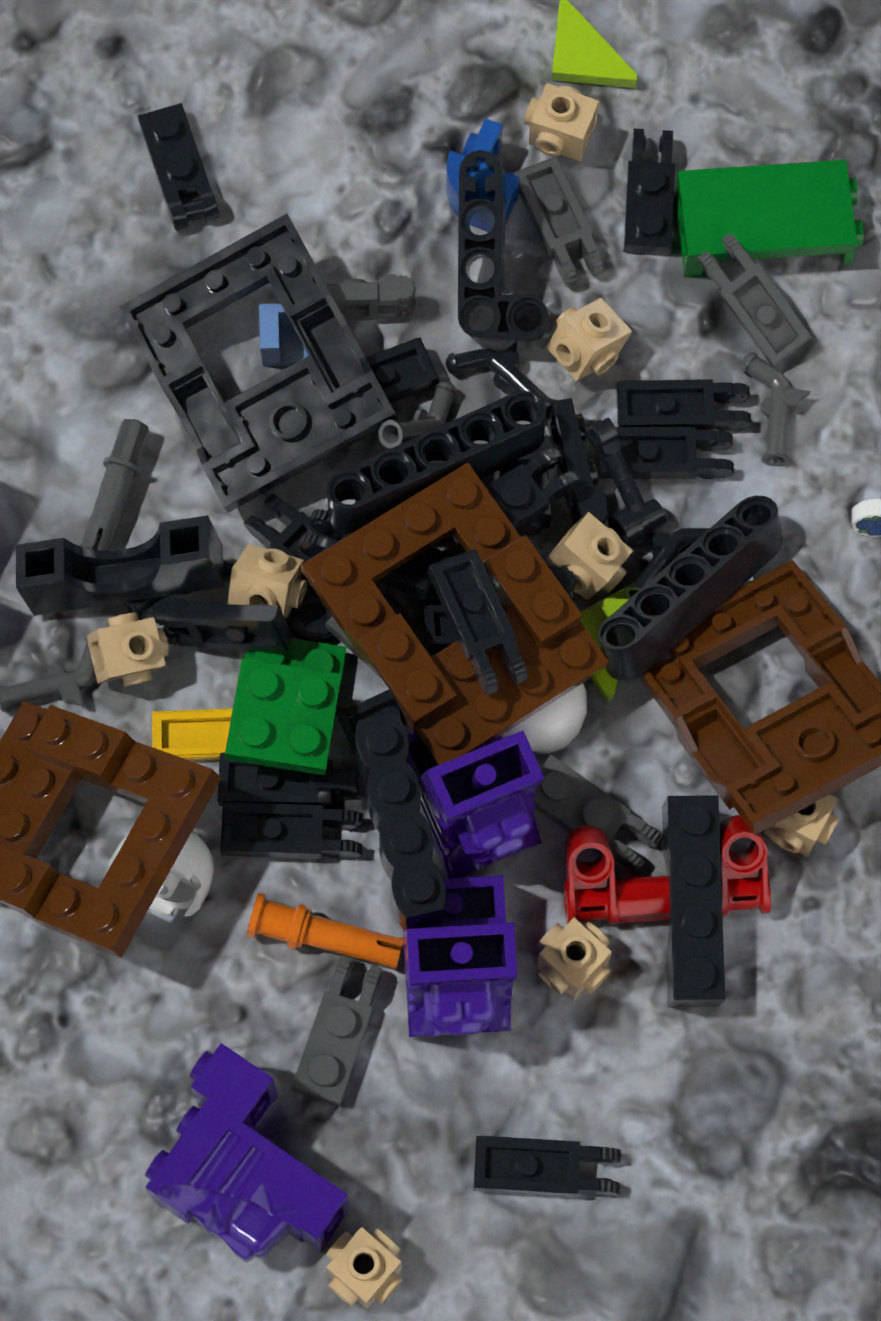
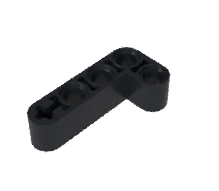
M472 151L464 157L459 169V325L466 334L480 341L539 340L546 335L552 321L551 313L545 303L535 296L505 295V170L497 157L489 151ZM481 163H486L489 170L495 172L494 176L487 177L485 180V193L489 198L495 196L494 202L480 198L479 183L474 177H471V172L479 171ZM470 195L479 197V199L469 201ZM478 211H490L495 219L491 231L483 235L474 234L470 229L472 216ZM480 258L490 259L494 264L492 277L484 283L473 282L469 274L472 263ZM477 306H489L494 314L492 325L484 331L473 330L469 323L470 313ZM525 306H536L541 311V323L533 331H522L516 322L518 312Z

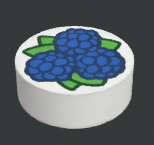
M881 499L864 500L853 507L852 528L856 533L871 537L881 536Z

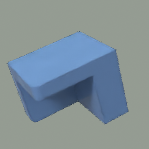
M281 303L259 304L260 351L263 367L291 366L309 356Z

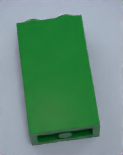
M846 160L678 171L674 195L684 277L703 275L704 269L697 258L706 251L714 256L718 262L734 261L725 251L721 241L729 233L738 240L752 260L840 254L842 264H852L857 247L863 246L864 232L862 220L854 219L853 205H857L858 200L857 181L855 177H849Z

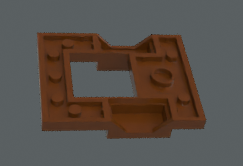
M469 463L459 467L301 564L302 573L357 653L375 668L397 700L410 730L435 766L484 747L600 673L609 664L606 656L581 623L583 615L528 537L526 535L521 537ZM452 534L455 535L466 552L473 549L477 550L498 598L507 609L505 613L516 635L515 644L527 671V680L515 684L506 671L500 649L486 654L497 676L499 687L497 692L489 695L484 694V691H482L474 674L471 660L467 661L458 641L430 657L401 613L395 614L375 585V582Z
M793 560L735 591L651 668L639 676L644 686L675 726L681 745L728 809L735 808L754 835L881 766V683L863 662L847 626ZM779 627L803 657L805 671L818 686V689L743 729L700 672L699 668L764 633Z
M23 701L0 740V903L13 908L44 927L122 958L222 778L209 767L136 742L125 731L53 705L45 709ZM81 780L146 803L98 888L63 875L50 864L36 859Z

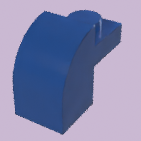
M485 118L479 133L471 132L463 154L451 150L449 152L446 169V194L449 204L457 216H459L460 164L464 157L472 151L484 150L489 151L496 157L498 156L502 147L503 125ZM486 163L480 164L478 172H471V177H474L479 183L480 198L494 202L495 196L489 198L485 193V180L487 177L494 176L495 173L489 170ZM505 171V226L518 200L520 176ZM473 195L469 197V201L479 199V197ZM478 211L472 216L470 225L489 232L494 226V215L490 211Z

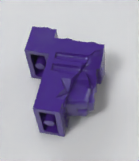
M524 730L505 738L499 736L484 747L439 766L434 765L412 732L407 733L409 742L408 763L415 771L421 789L420 812L430 826L433 846L447 879L462 878L542 843L532 811L536 808L533 802L535 797L534 788L542 784L544 776Z
M503 875L443 879L446 898L442 924L426 928L406 929V931L402 929L409 1037L512 1031L513 980H516L518 975L514 923H506Z
M220 1043L213 1054L208 1050L205 1051L194 1065L190 1073V1077L194 1079V1082L190 1087L197 1104L201 1108L192 1106L176 1129V1132L181 1137L169 1153L161 1150L154 1158L145 1173V1177L150 1179L145 1188L157 1205L187 1224L194 1218L211 1236L221 1238L234 1254L244 1262H250L255 1257L263 1258L267 1256L288 1234L301 1243L303 1241L321 1253L350 1211L348 1194L254 1131L278 1097L274 1080L271 1076Z

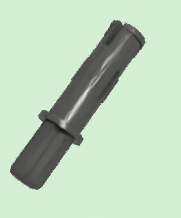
M124 419L121 422L111 455L103 461L106 471L82 543L79 545L81 547L93 549L96 537L100 535L101 540L97 550L110 551L131 485L134 478L140 476L141 473L138 464L149 428L139 420Z

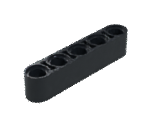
M529 391L512 393L338 472L330 479L327 486L328 517L330 523L336 530L352 534L466 463H469L477 476L480 477L533 453L544 442L546 417L544 401L537 394ZM519 421H527V422H530V424H526V425H525V424H519V423H516V422H519ZM482 440L488 443L476 444L474 441ZM433 460H442V461H444L445 463H442V464H432V463H430V461H433ZM399 480L401 483L388 484L386 481ZM349 499L358 501L357 503L351 505L341 503Z
M755 495L740 501L599 627L598 638L601 651L609 661L606 671L612 678L629 681L643 675L782 549L783 537L778 508L771 498Z

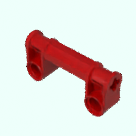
M740 815L730 816L719 824L723 917H726L729 911L759 909L761 914H769L771 910V890L766 843L761 832L754 835ZM584 825L575 828L569 833L564 844L566 880L564 882V908L566 925L573 918L578 921L608 920L610 924L669 920L667 875L615 879L614 859L608 838L604 832L595 826ZM739 838L752 839L750 847L745 851L733 852L729 850L732 843ZM596 848L601 851L599 857L591 862H581L576 859L584 849Z

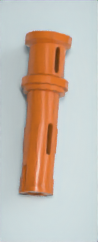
M258 892L246 937L255 938L259 934L287 942L288 948L296 950V947L302 948V944L396 970L403 945L402 937L397 938L312 915V909L307 908L308 905L300 903L297 908L267 900L266 894Z

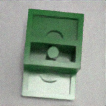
M293 638L290 649L286 652L246 651L245 658L241 659L225 750V760L325 775L347 647Z

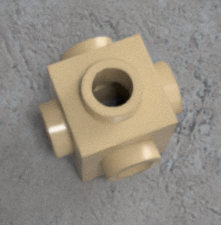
M546 83L540 99L532 97L525 114L524 124L530 126L529 144L536 146L544 154L550 156L562 155L581 162L597 123L599 100L582 95L581 92L570 86L558 87Z
M601 297L579 310L571 307L563 312L553 324L556 331L546 348L569 374L578 381L593 372L600 375L607 371L617 361L619 352L633 331Z
M588 512L568 530L545 559V563L548 566L569 568L568 570L573 571V574L576 575V587L573 592L579 593L588 601L600 589L609 593L622 580L627 571L621 565L633 550L621 540L620 536L613 529L603 525Z
M248 543L232 567L227 604L255 605L264 603L279 606L286 619L292 608L299 609L306 595L307 581L301 579V564H303L304 559L287 555L278 549H266Z
M137 612L115 616L108 619L110 627L97 629L86 636L98 684L121 678L124 687L153 680V671L166 666L164 657L168 656V642L163 629H157L154 617L139 620Z
M829 794L801 810L809 815H802L796 812L765 829L763 834L771 837L773 842L781 848L793 853L799 852L808 857L816 841L826 845L840 818L831 813L838 798Z
M575 918L564 928L559 923L555 924L537 945L542 949L537 962V968L541 971L539 973L540 978L554 992L559 995L564 992L573 1001L584 990L592 994L611 973L607 968L612 951L607 948L610 944L608 938L592 923L587 922L583 926ZM573 946L584 958L579 961L571 960L567 956L566 950Z
M362 1226L354 1236L345 1231L326 1254L332 1260L326 1267L328 1275L333 1279L328 1287L351 1307L356 1301L366 1309L375 1300L380 1304H384L403 1281L397 1275L402 1270V1262L396 1257L401 1249L379 1229H376L372 1235ZM361 1255L370 1256L374 1261L372 1271L367 1274H360L353 1267L355 1259Z

